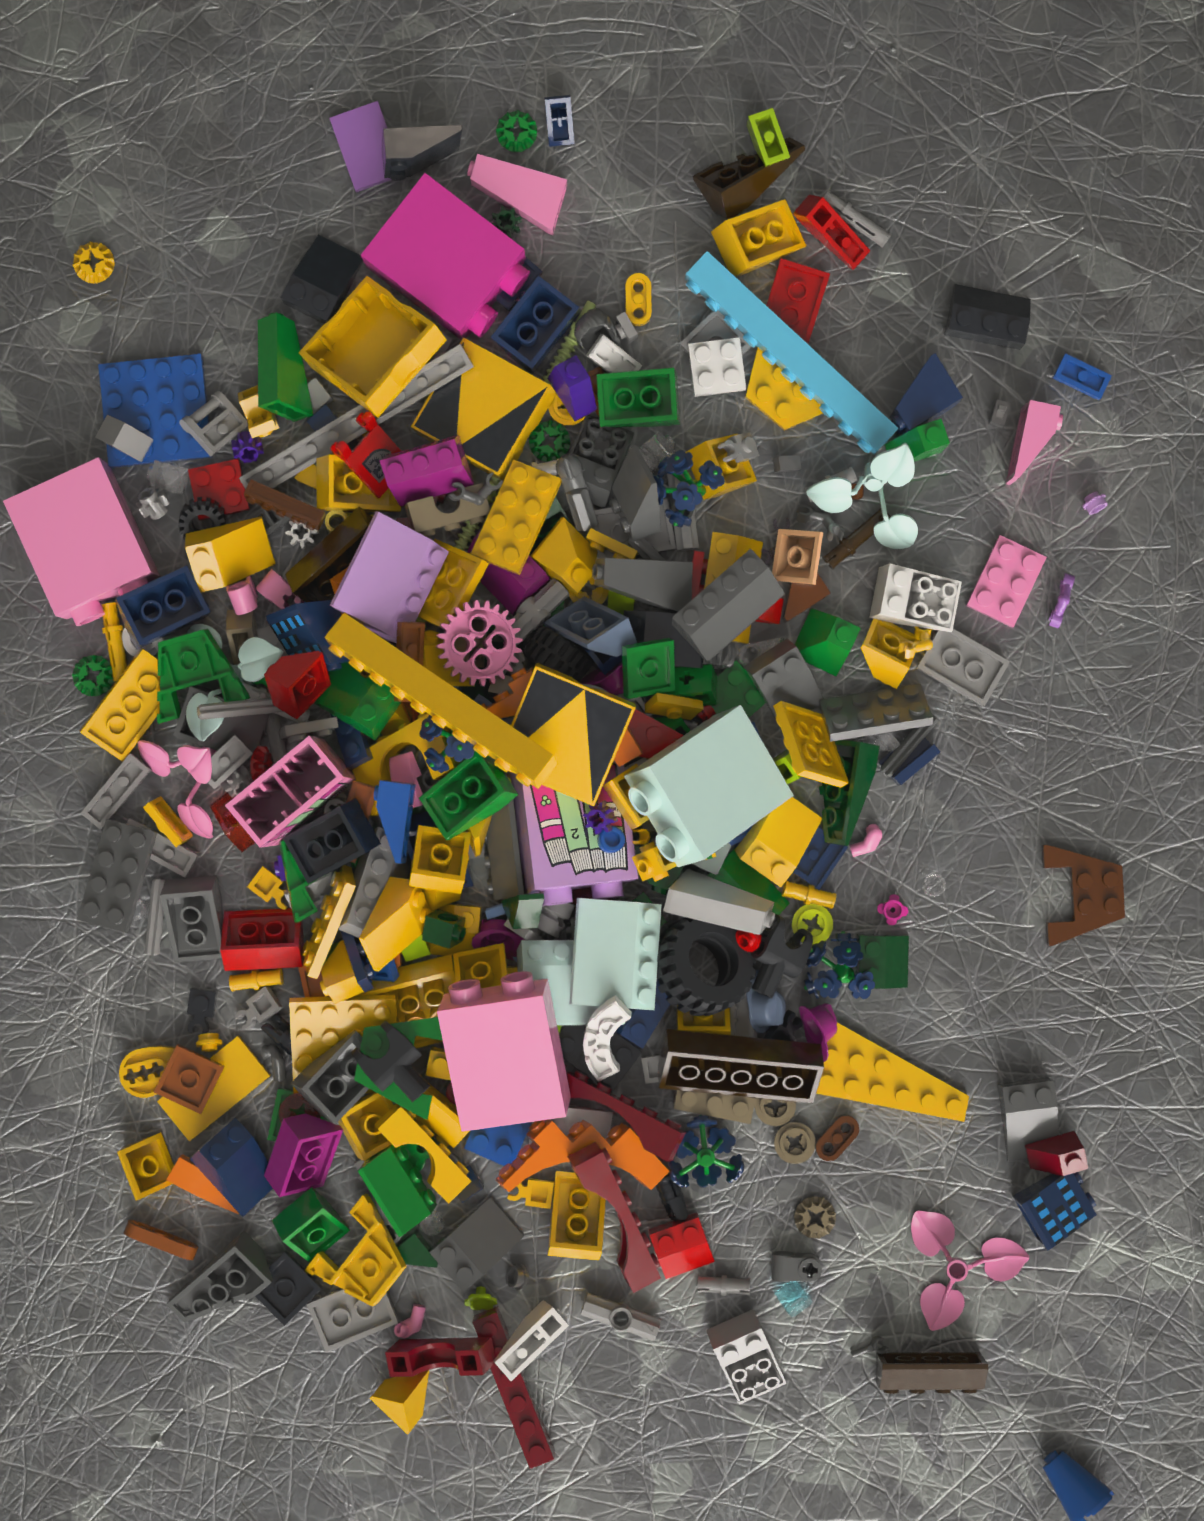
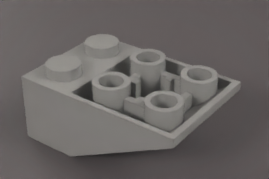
M754 1309L706 1330L712 1348L739 1405L787 1384Z

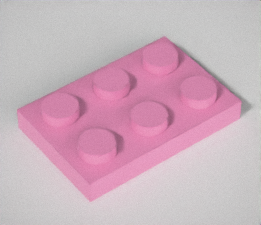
M999 535L966 606L1013 628L1047 557Z

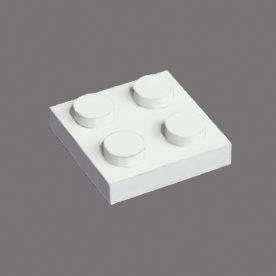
M740 337L688 344L694 397L746 391Z

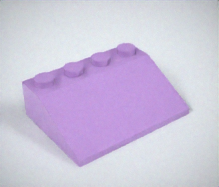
M376 511L330 606L341 613H346L384 640L396 643L397 622L416 621L449 551L424 535Z

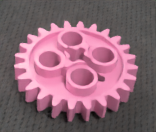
M475 600L473 608L465 602L463 603L464 611L455 607V617L450 614L446 615L450 623L440 624L445 633L437 634L438 638L443 639V643L436 645V648L444 649V653L440 654L438 658L447 659L443 668L452 666L453 670L450 676L453 677L458 673L461 674L459 682H464L468 677L471 686H474L476 679L479 680L480 686H485L486 678H488L491 684H495L496 675L500 679H505L503 670L512 672L513 669L509 665L510 662H519L514 657V653L522 652L520 648L516 647V643L522 642L523 639L515 638V634L521 629L512 628L511 626L516 619H506L508 610L499 613V604L490 609L489 601H485L483 607H480L479 601ZM475 617H479L484 621V628L481 632H476L472 628V620ZM495 625L493 632L482 643L485 646L484 649H476L470 659L465 662L463 658L476 645L474 639L482 638L490 626ZM496 634L504 639V645L501 649H496L492 646V638ZM458 637H462L467 641V648L464 652H459L455 649L454 642ZM479 654L487 659V665L482 670L478 669L474 663L476 656Z

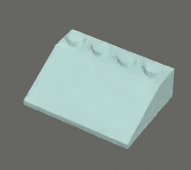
M577 898L569 1004L601 1006L616 995L629 1009H655L662 904Z
M521 940L517 949L518 972H531L533 981L548 979L557 1025H587L590 1017L600 1006L569 1004L574 940Z

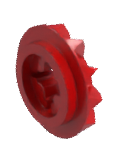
M257 746L251 756L250 770L253 781L272 767L271 753L267 746Z

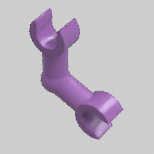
M1065 573L1064 579L1060 582V595L1058 596L1055 609L1052 610L1049 617V626L1059 628L1061 625L1064 611L1070 602V592L1075 580L1074 575Z

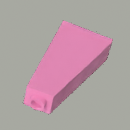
M477 154L475 161L471 160L467 176H470L472 186L508 209L515 208L516 214L546 233L554 234L567 189V179Z

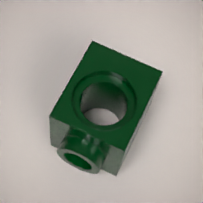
M439 909L431 912L425 917L422 940L451 949L461 943L465 937V917Z

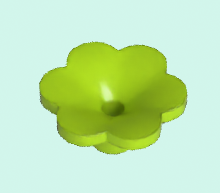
M482 1286L476 1288V1294H471L464 1300V1305L469 1306L472 1310H490L493 1308V1305L497 1304V1299L491 1297L490 1294H486V1288Z

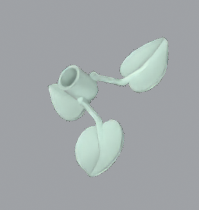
M903 443L896 448L875 456L871 462L865 465L864 476L859 477L857 485L852 490L851 482L848 479L833 477L813 484L806 491L807 496L819 508L826 512L839 513L851 506V495H855L862 484H864L868 490L879 492L882 515L885 521L875 524L874 535L882 545L892 549L908 548L915 542L918 534L916 521L905 514H895L889 518L883 492V486L887 481L895 487H900L910 482L913 478L914 458L907 443Z
M195 624L187 632L189 634L209 629L219 647L222 648L220 634L208 625ZM253 637L246 640L239 649L238 658L241 663L238 665L231 664L242 682L252 686L253 683L251 682L259 681L265 677L264 674L268 667L275 664L282 656L283 651L264 639ZM221 688L209 692L208 696L203 693H197L188 703L186 710L187 723L191 732L200 741H205L209 735L215 732L222 724L224 718L201 720L197 715V707L201 704L222 702L219 698L214 697L222 693Z

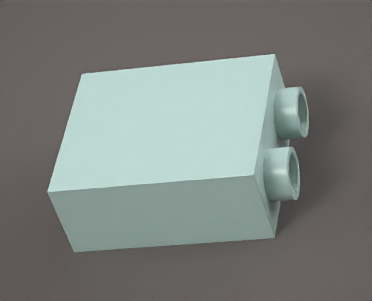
M741 705L713 715L624 776L630 786L628 796L632 806L640 814L648 816L658 833L656 845L660 853L667 860L675 862L677 867L705 860L794 796Z

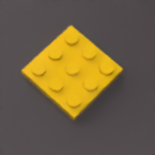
M434 539V542L449 551L418 617L440 627L441 623H450L446 618L447 614L456 616L454 612L455 607L464 611L463 603L470 601L489 563Z
M784 701L773 705L776 712V722L781 727L784 736L783 742L789 750L794 772L799 776L840 788L847 785L849 781L835 742H830L822 714Z

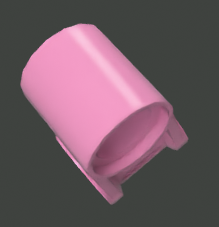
M272 569L255 588L280 609L289 607L287 602L289 598L293 599L295 603H305V601L292 593L289 583Z
M251 576L246 577L244 581L226 586V591L236 615L249 613L258 607V594Z

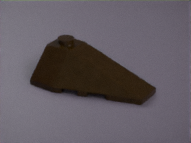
M789 137L784 139L790 155L788 159L765 166L758 154L747 156L741 154L736 156L737 161L723 166L721 161L695 174L693 180L712 210L728 220L747 209L805 151V145Z

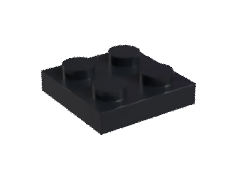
M287 1251L269 1267L273 1278L272 1283L255 1296L284 1326L322 1289V1286Z

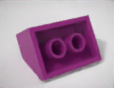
M459 435L386 455L380 460L387 486L399 506H404L408 502L456 491L458 488L452 486L455 482L461 483L464 487L475 485Z
M480 532L474 537L467 553L471 554ZM528 556L520 575L489 563L483 577L480 579V582L513 616L526 599L531 596L534 597L551 581L546 572L530 556Z
M309 1114L290 1116L283 1119L264 1175L279 1197L306 1191L311 1187L314 1189L324 1186L343 1132L341 1126Z

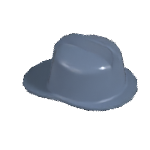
M756 970L755 979L757 977L759 970ZM755 979L750 980L752 982V986L754 984ZM752 989L746 993L750 1024L756 1032L764 1033L771 1026L783 1024L786 1003L781 994L775 991L773 998H770Z

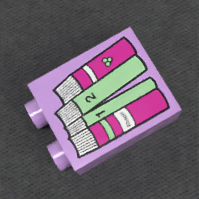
M613 760L604 784L624 772V765L619 767ZM510 772L511 783L519 794L513 800L525 894L544 893L543 906L573 902L572 889L591 888L593 899L607 900L624 897L623 884L638 879L637 868L632 860V857L635 856L634 844L632 843L633 833L603 786L596 804L599 805L600 802L605 800L606 806L616 808L613 812L618 821L610 825L621 829L625 836L624 846L615 853L602 851L597 843L598 834H595V829L585 827L588 823L587 818L583 814L591 811L589 804L544 785H541L539 789L531 784L527 787L515 778L517 774Z

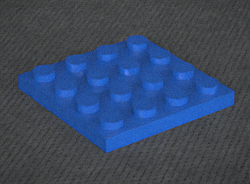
M202 354L98 364L104 420L109 415L154 439L142 462L106 444L108 466L110 468L213 458V455L210 457L194 437L181 427L179 422L186 415L190 416L207 403ZM209 414L197 423L201 429L209 423Z

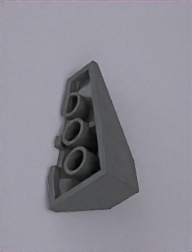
M243 1231L177 1292L166 1305L183 1322H187L209 1314L214 1309L223 1306L228 1307L236 1301L255 1297L273 1281L263 1249Z

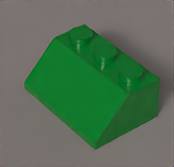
M735 849L726 856L717 875L711 872L705 875L774 902L772 912L780 915L790 904L764 875L742 861L735 852Z
M390 1145L365 1160L358 1169V1173L397 1235L401 1237L432 1214L437 1203L432 1190L427 1189L423 1183L421 1172L417 1167H413L408 1159L409 1155L403 1145L396 1148Z

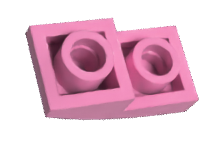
M409 751L389 758L391 781L416 784L413 808L423 805L419 799L423 793L416 779L422 774L413 752Z

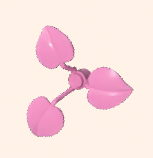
M139 740L137 743L141 757L153 773L166 777L170 774V768L182 765L191 773L197 782L187 797L186 804L180 803L178 805L179 817L193 833L204 838H213V826L209 815L200 806L192 804V799L201 783L205 784L211 779V756L216 750L209 747L198 748L182 745L177 750L179 760L171 762L169 761L168 753L162 747L149 741Z
M920 1210L916 1211L913 1215L911 1232L917 1249L927 1256H935L941 1249L948 1261L947 1275L950 1281L947 1287L941 1283L930 1284L923 1290L920 1298L921 1310L931 1331L949 1326L963 1312L964 1296L960 1291L951 1288L955 1281H962L967 1277L968 1270L985 1263L984 1269L986 1274L993 1280L1002 1282L1015 1277L1029 1260L1028 1253L1019 1244L1007 1238L995 1237L987 1240L982 1245L984 1258L967 1264L962 1258H952L945 1247L953 1241L955 1236L954 1225L948 1217L938 1212Z

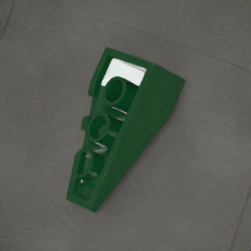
M838 740L834 742L849 783L840 788L822 782V786H819L820 795H823L824 799L822 821L825 843L848 846L876 773L880 746L863 742Z

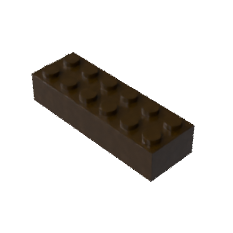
M666 1029L658 1063L659 1088L813 1103L824 1069L822 1045Z

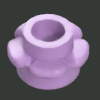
M1093 492L1084 498L1085 503L1082 507L1088 511L1089 515L1095 514L1108 505L1105 500L1106 495H1099L1098 492Z

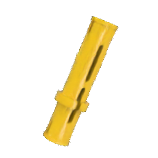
M112 602L101 604L105 615L102 616L104 625L102 632L106 636L113 682H115L127 668V660L121 631H123V625H120L117 603Z

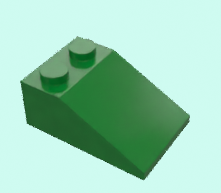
M675 368L597 374L600 427L680 425L678 382Z
M348 662L341 664L342 669L329 671L328 675L331 685L314 704L373 740H376L401 702L394 701V695L389 691L391 689L386 684L380 686L371 680L370 677L364 678L361 676L359 671Z
M475 751L472 758L465 759L419 797L445 840L452 839L498 812L519 795L504 771L495 766V759L489 755L485 758Z

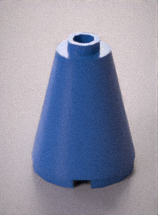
M1054 1450L1043 1459L1046 1463L1043 1469L1070 1521H1086L1084 1516H1094L1113 1498L1112 1496L1115 1493L1064 1451L1057 1453Z

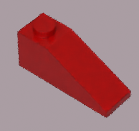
M809 194L792 213L809 233L850 269L854 270L870 252V249L823 197Z

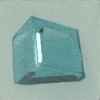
M798 1281L788 1282L774 1292L792 1318L813 1303Z

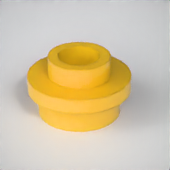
M218 1033L200 1034L196 1042V1047L201 1048L202 1052L216 1051L217 1046L222 1045V1040L219 1039Z

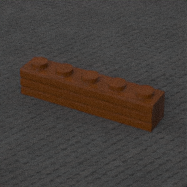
M252 479L244 491V497L247 502L251 504L257 503L267 511L273 510L280 517H289L292 522L296 524L302 523L310 530L316 529L319 531L325 520V511Z

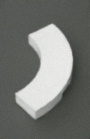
M616 995L604 1002L593 1013L584 1032L583 1047L585 1061L598 1082L620 1071V1064L611 1052L610 1039L616 1029L631 1018V1011Z

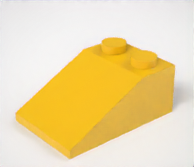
M786 199L725 220L711 231L728 271L735 277L752 272L806 247Z
M328 454L316 458L318 509L322 511L354 512L360 507L366 512L401 511V506H399L389 488L381 498L377 499L339 457Z
M262 516L186 533L185 549L200 592L226 587L275 564Z
M791 797L756 822L736 847L735 852L742 861L779 887H782L799 864L822 817L794 797Z
M389 877L359 937L374 971L379 972L423 933L425 917L431 913L422 889L409 886V879Z
M555 1172L547 1256L600 1260L603 1246L606 1199L595 1192L584 1189L573 1172Z

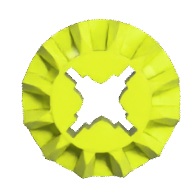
M816 904L800 907L793 915L791 925L794 934L800 929L807 930L808 925L802 919L812 920L818 914L816 923L823 929L813 928L811 930L813 944H818L822 940L826 941L833 930L831 914L826 908Z

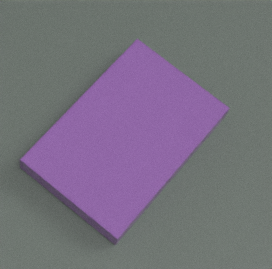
M378 101L330 117L329 119L355 191L359 192L390 181V178H384L382 138L383 128H387Z

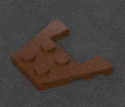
M1042 845L1043 868L1070 867L1073 916L1072 921L1046 922L1047 946H1054L1125 918L1122 865L1050 845Z

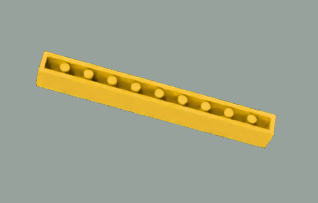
M343 613L325 636L330 645L328 649L339 658L345 656L350 660L348 663L359 672L364 669L370 673V679L380 686L386 684L391 688L389 691L398 699L403 700L404 697L412 702L410 706L420 714L426 712L431 715V720L440 728L444 729L447 726L453 730L452 735L462 743L466 741L474 745L473 749L485 758L489 755L495 759V765L505 772L511 770L517 774L515 778L523 785L529 787L531 784L539 789L558 764L552 753L346 613Z

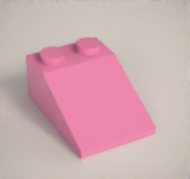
M1029 400L1021 408L1005 484L1011 485L1020 478L1055 434L1056 430H1060L1063 421V415L1060 414L1061 406Z

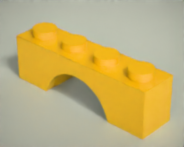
M395 1104L374 1126L395 1148L404 1144H417L425 1148L431 1161V1170L427 1182L449 1204L471 1182L466 1176L469 1171L460 1161L455 1164L449 1158L452 1154L442 1142L437 1145L431 1139L434 1134L424 1123L419 1126L413 1120L416 1117L414 1113Z

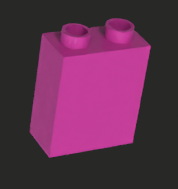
M426 173L423 174L361 254L366 268L460 340L463 337L467 338L471 332L481 338L490 329L498 316V312L491 307L496 301L498 294L500 295L504 291L513 297L522 288L530 275V271L522 266L526 259L523 247Z

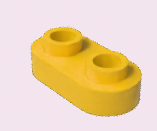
M642 273L632 274L627 279L625 285L626 314L632 325L638 327L647 324L652 313L651 282ZM636 284H640L643 290L636 292L633 287ZM636 310H641L643 312V316L637 318L634 316V312Z

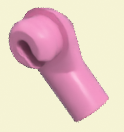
M868 825L864 840L849 845L853 857L872 852L876 849L882 839V831L878 825Z
M413 1304L411 1317L396 1324L394 1334L399 1338L405 1339L419 1332L422 1327L426 1307L420 1304Z

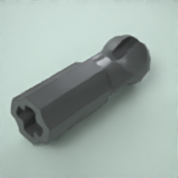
M565 454L558 459L556 471L561 478L577 531H586L598 525L597 516L581 470L580 460L572 454Z

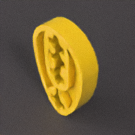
M148 1046L138 1048L126 1055L119 1068V1078L123 1088L131 1095L139 1098L157 1095L154 1093V1090L175 1047ZM154 1062H157L158 1066L163 1065L164 1070L160 1072V1076L153 1072L148 1075V1079H145L144 1076L135 1078V1083H133L132 1079L126 1078V1075L130 1073V1069L134 1073L142 1070V1065H145L146 1069H151L155 1066Z

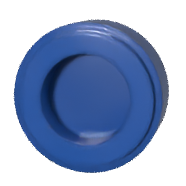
M612 826L613 830L610 832H605L603 829L598 834L597 843L602 851L615 853L622 849L625 843V836L618 827Z

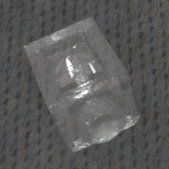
M155 460L154 465H150L148 469L147 480L150 481L149 485L155 489L184 495L189 475L188 468L165 464Z
M890 732L873 735L875 737L874 743L880 746L879 749L883 752L885 750L892 752L900 745ZM872 735L860 737L857 741L864 743Z

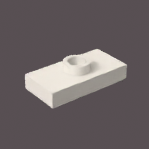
M600 334L586 354L587 357L607 373L639 371L642 367L639 362L603 334Z

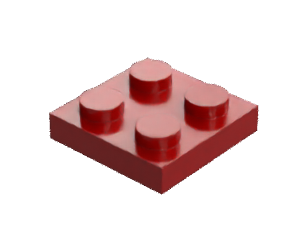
M239 459L188 469L195 502L197 497H202V501H206L207 497L211 498V503H214L216 500L219 503V508H224V514L226 515L250 510L249 502L244 497L245 487L239 479L243 476ZM198 515V520L200 521L211 519L206 515Z

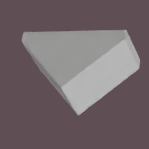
M109 415L106 416L95 436L96 439L140 462L143 461L154 440L125 422Z

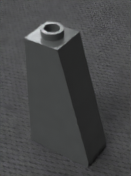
M616 558L595 559L592 577L595 579L596 586L675 614L692 599L693 562Z

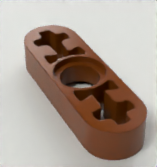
M128 1220L123 1232L132 1239L186 1260H194L199 1248L198 1245L137 1220Z

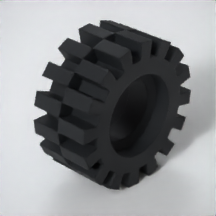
M197 497L196 502L194 499L189 500V505L184 504L180 512L178 527H180V535L184 534L183 539L185 540L186 533L200 531L192 522L197 515L209 516L213 522L211 528L226 525L227 517L224 514V508H219V503L216 500L214 503H211V498L207 497L206 501H202V497Z

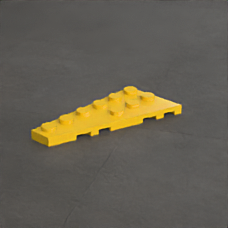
M837 1022V1032L827 1042L829 1056L828 1060L824 1062V1069L816 1094L965 1121L969 1100L967 1094Z

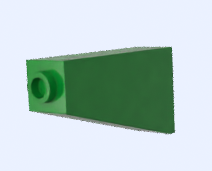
M275 312L258 320V407L296 422L313 416V408L302 356L299 354L300 345L295 321L281 313Z

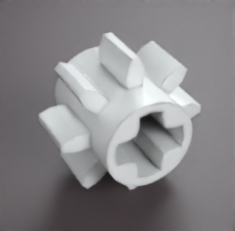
M289 521L292 528L291 531H286L285 534L293 537L290 542L292 546L299 542L301 548L305 549L306 543L315 544L312 538L313 535L319 534L318 530H310L302 523L296 524ZM301 527L308 531V533L304 534L303 539L296 534V532L301 531Z

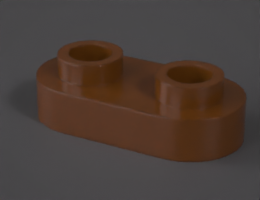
M850 1115L838 1116L817 1139L815 1150L822 1160H836L858 1136L859 1124L855 1118ZM844 1123L850 1125V1129L847 1132L841 1131V1125ZM827 1142L833 1145L830 1151L823 1149L824 1144Z

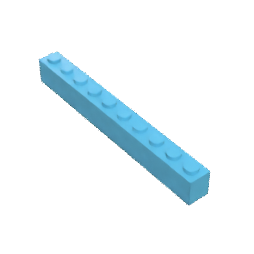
M708 251L686 273V286L694 294L700 293L706 299L705 304L712 311L717 312L718 310L725 316L724 321L733 330L738 328L744 334L743 339L751 347L757 346L763 351L762 356L771 365L777 364L782 369L781 374L791 383L795 381L801 387L800 392L807 399H814L821 405L819 407L820 411L828 418L833 416L839 422L838 427L846 435L852 434L859 440L857 444L866 453L871 452L875 455L897 431L898 427Z

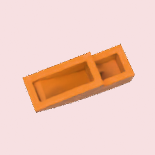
M182 1154L178 1158L166 1179L167 1181L210 1203L239 1214L189 1157Z

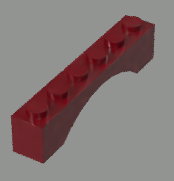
M566 1070L571 1098L593 1100L608 1106L619 1113L631 1125L638 1135L644 1150L667 1162L673 1160L686 1134L685 1131L680 1129L681 1124L669 1118L666 1121L658 1118V1112L644 1106L641 1109L635 1106V1100L621 1094L618 1097L612 1094V1088L598 1082L595 1085L589 1082L590 1077L576 1070L575 1073Z
M593 1142L567 1156L584 1189L597 1193L606 1199L616 1210L621 1231L620 1250L616 1261L632 1292L635 1293L661 1279L657 1270L661 1267L655 1254H650L647 1249L651 1247V1244L644 1232L640 1234L638 1227L641 1226V1222L635 1211L631 1213L628 1206L632 1205L626 1191L621 1192L618 1186L622 1184V1181L615 1169L611 1171L609 1164L612 1163V1159L606 1148L601 1150L598 1144Z
M498 1306L474 1315L472 1321L478 1337H492L495 1357L498 1356L510 1339ZM494 1364L490 1369L529 1468L532 1469L554 1460V1447L529 1393L522 1372L510 1381L499 1367Z

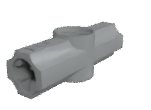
M667 474L668 487H677L680 481L672 474ZM669 493L671 510L675 512L676 500L673 499L672 493ZM695 509L690 511V514L687 516L692 520L690 526L683 525L681 528L673 525L677 552L699 549Z
M553 578L534 597H529L520 605L516 612L517 614L513 617L516 620L511 625L512 628L521 629L515 634V638H521L524 641L533 630L537 631L551 617V613L569 596V592L559 581Z
M589 1292L585 1297L580 1313L582 1316L610 1325L617 1331H627L652 1341L657 1336L662 1320L659 1317L631 1308L626 1303H617ZM618 1311H624L627 1313L628 1318L624 1322H618L614 1319V1315Z

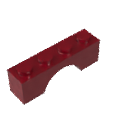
M492 1337L399 1339L385 1352L390 1377H413L421 1372L441 1367L456 1368L459 1370L460 1376L484 1375L495 1364L493 1361L496 1358Z

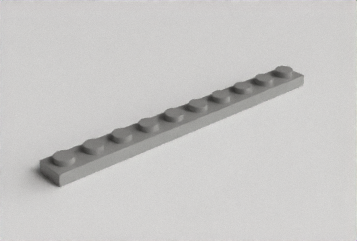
M459 344L426 364L379 418L374 416L377 424L379 425L475 367L463 346ZM361 405L355 407L239 478L246 489L252 479L273 489L316 463V458L331 454L330 447L334 442L345 441L349 443L367 432L365 428L357 423L356 417L361 412L365 413L368 410Z

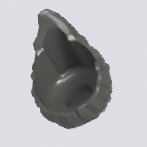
M598 308L588 310L577 321L574 336L583 349H591L600 334L605 335L622 349L621 338L616 332L612 319Z

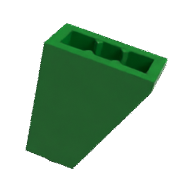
M941 418L918 426L886 443L884 446L887 451L907 443L912 452L914 462L941 453L950 444Z

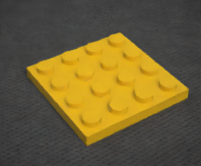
M395 994L353 996L337 1004H334L331 997L290 998L293 1081L311 1062L354 1030L363 1037L365 1027L379 1026L385 1020L390 1024L396 1023ZM293 1087V1094H294V1096H302V1095ZM368 1089L365 1094L373 1093L375 1091Z

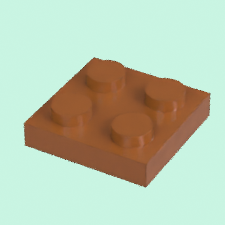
M177 1044L154 1093L202 1114L225 1066Z

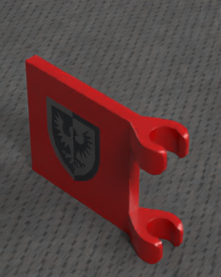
M367 411L365 413L361 412L356 417V421L369 432L352 452L345 441L334 442L330 450L347 464L378 499L389 488L380 460L386 455L397 453L401 450L377 424L372 413Z

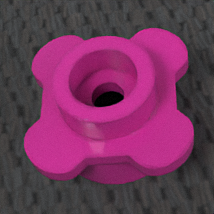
M895 894L890 895L889 900L884 904L880 903L877 907L878 913L884 915L888 925H895L897 920L908 914V908L902 905L899 901V896ZM894 907L895 912H891L890 909Z

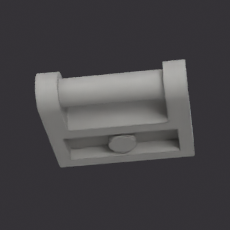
M220 391L212 394L211 399L190 416L186 415L179 421L181 427L194 437L210 457L235 438L238 432L241 433L248 427L247 420ZM217 407L223 410L220 415L202 429L197 425L198 422Z

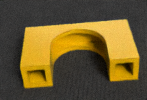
M424 712V714H419L418 719L414 722L400 725L395 733L378 738L376 740L377 743L369 747L373 759L352 771L357 781L373 786L379 785L380 780L391 781L389 758L398 755L404 748L415 745L422 752L426 761L427 758L424 752L432 747L440 754L448 745L447 738L440 735L434 737L429 742L420 737L422 721L429 716L428 713ZM447 726L443 729L449 733L451 732ZM446 755L444 758L449 766L448 771L440 773L438 770H432L429 766L428 769L433 780L440 781L462 763L463 760L457 762L454 757ZM374 801L371 816H379L376 808L377 801Z

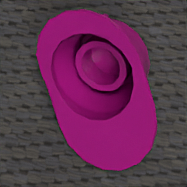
M621 661L606 675L596 669L586 675L580 683L595 685L613 695L622 694L623 663Z
M483 919L480 923L479 933L472 938L471 944L474 949L504 943L506 959L514 960L513 957H517V949L521 940L525 939L504 925L506 920Z
M828 1003L809 1009L805 1006H800L799 1013L803 1021L807 1043L822 1045L823 1061L825 1062L829 1056L827 1042L837 1032V1020L833 1009Z

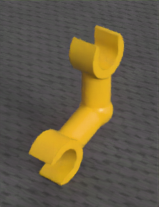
M915 627L914 637L920 641L914 643L902 641L899 643L898 652L905 651V658L909 659L913 658L916 652L930 650L933 647L931 640L932 629L921 630Z

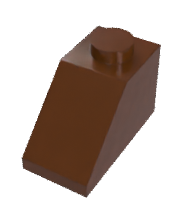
M818 572L816 585L790 583L783 614V621L785 623L831 594Z

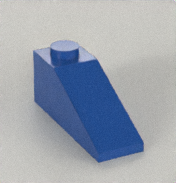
M380 780L379 785H376L374 789V801H377L376 808L395 863H406L416 784Z

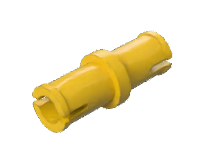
M786 880L782 890L783 897L804 901L806 905L812 903L833 909L836 901V893L818 890L814 885L810 884L804 886Z
M281 968L260 972L256 969L252 970L251 973L229 976V986L232 992L250 988L261 990V987L284 984Z

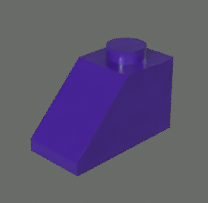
M575 355L556 365L547 379L573 420L577 421L596 411L597 407L591 379L578 357Z

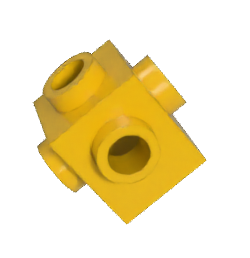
M654 841L640 847L641 853L632 857L642 881L652 877L654 882L667 877L669 875L667 871L677 866L675 862L667 860L660 853Z

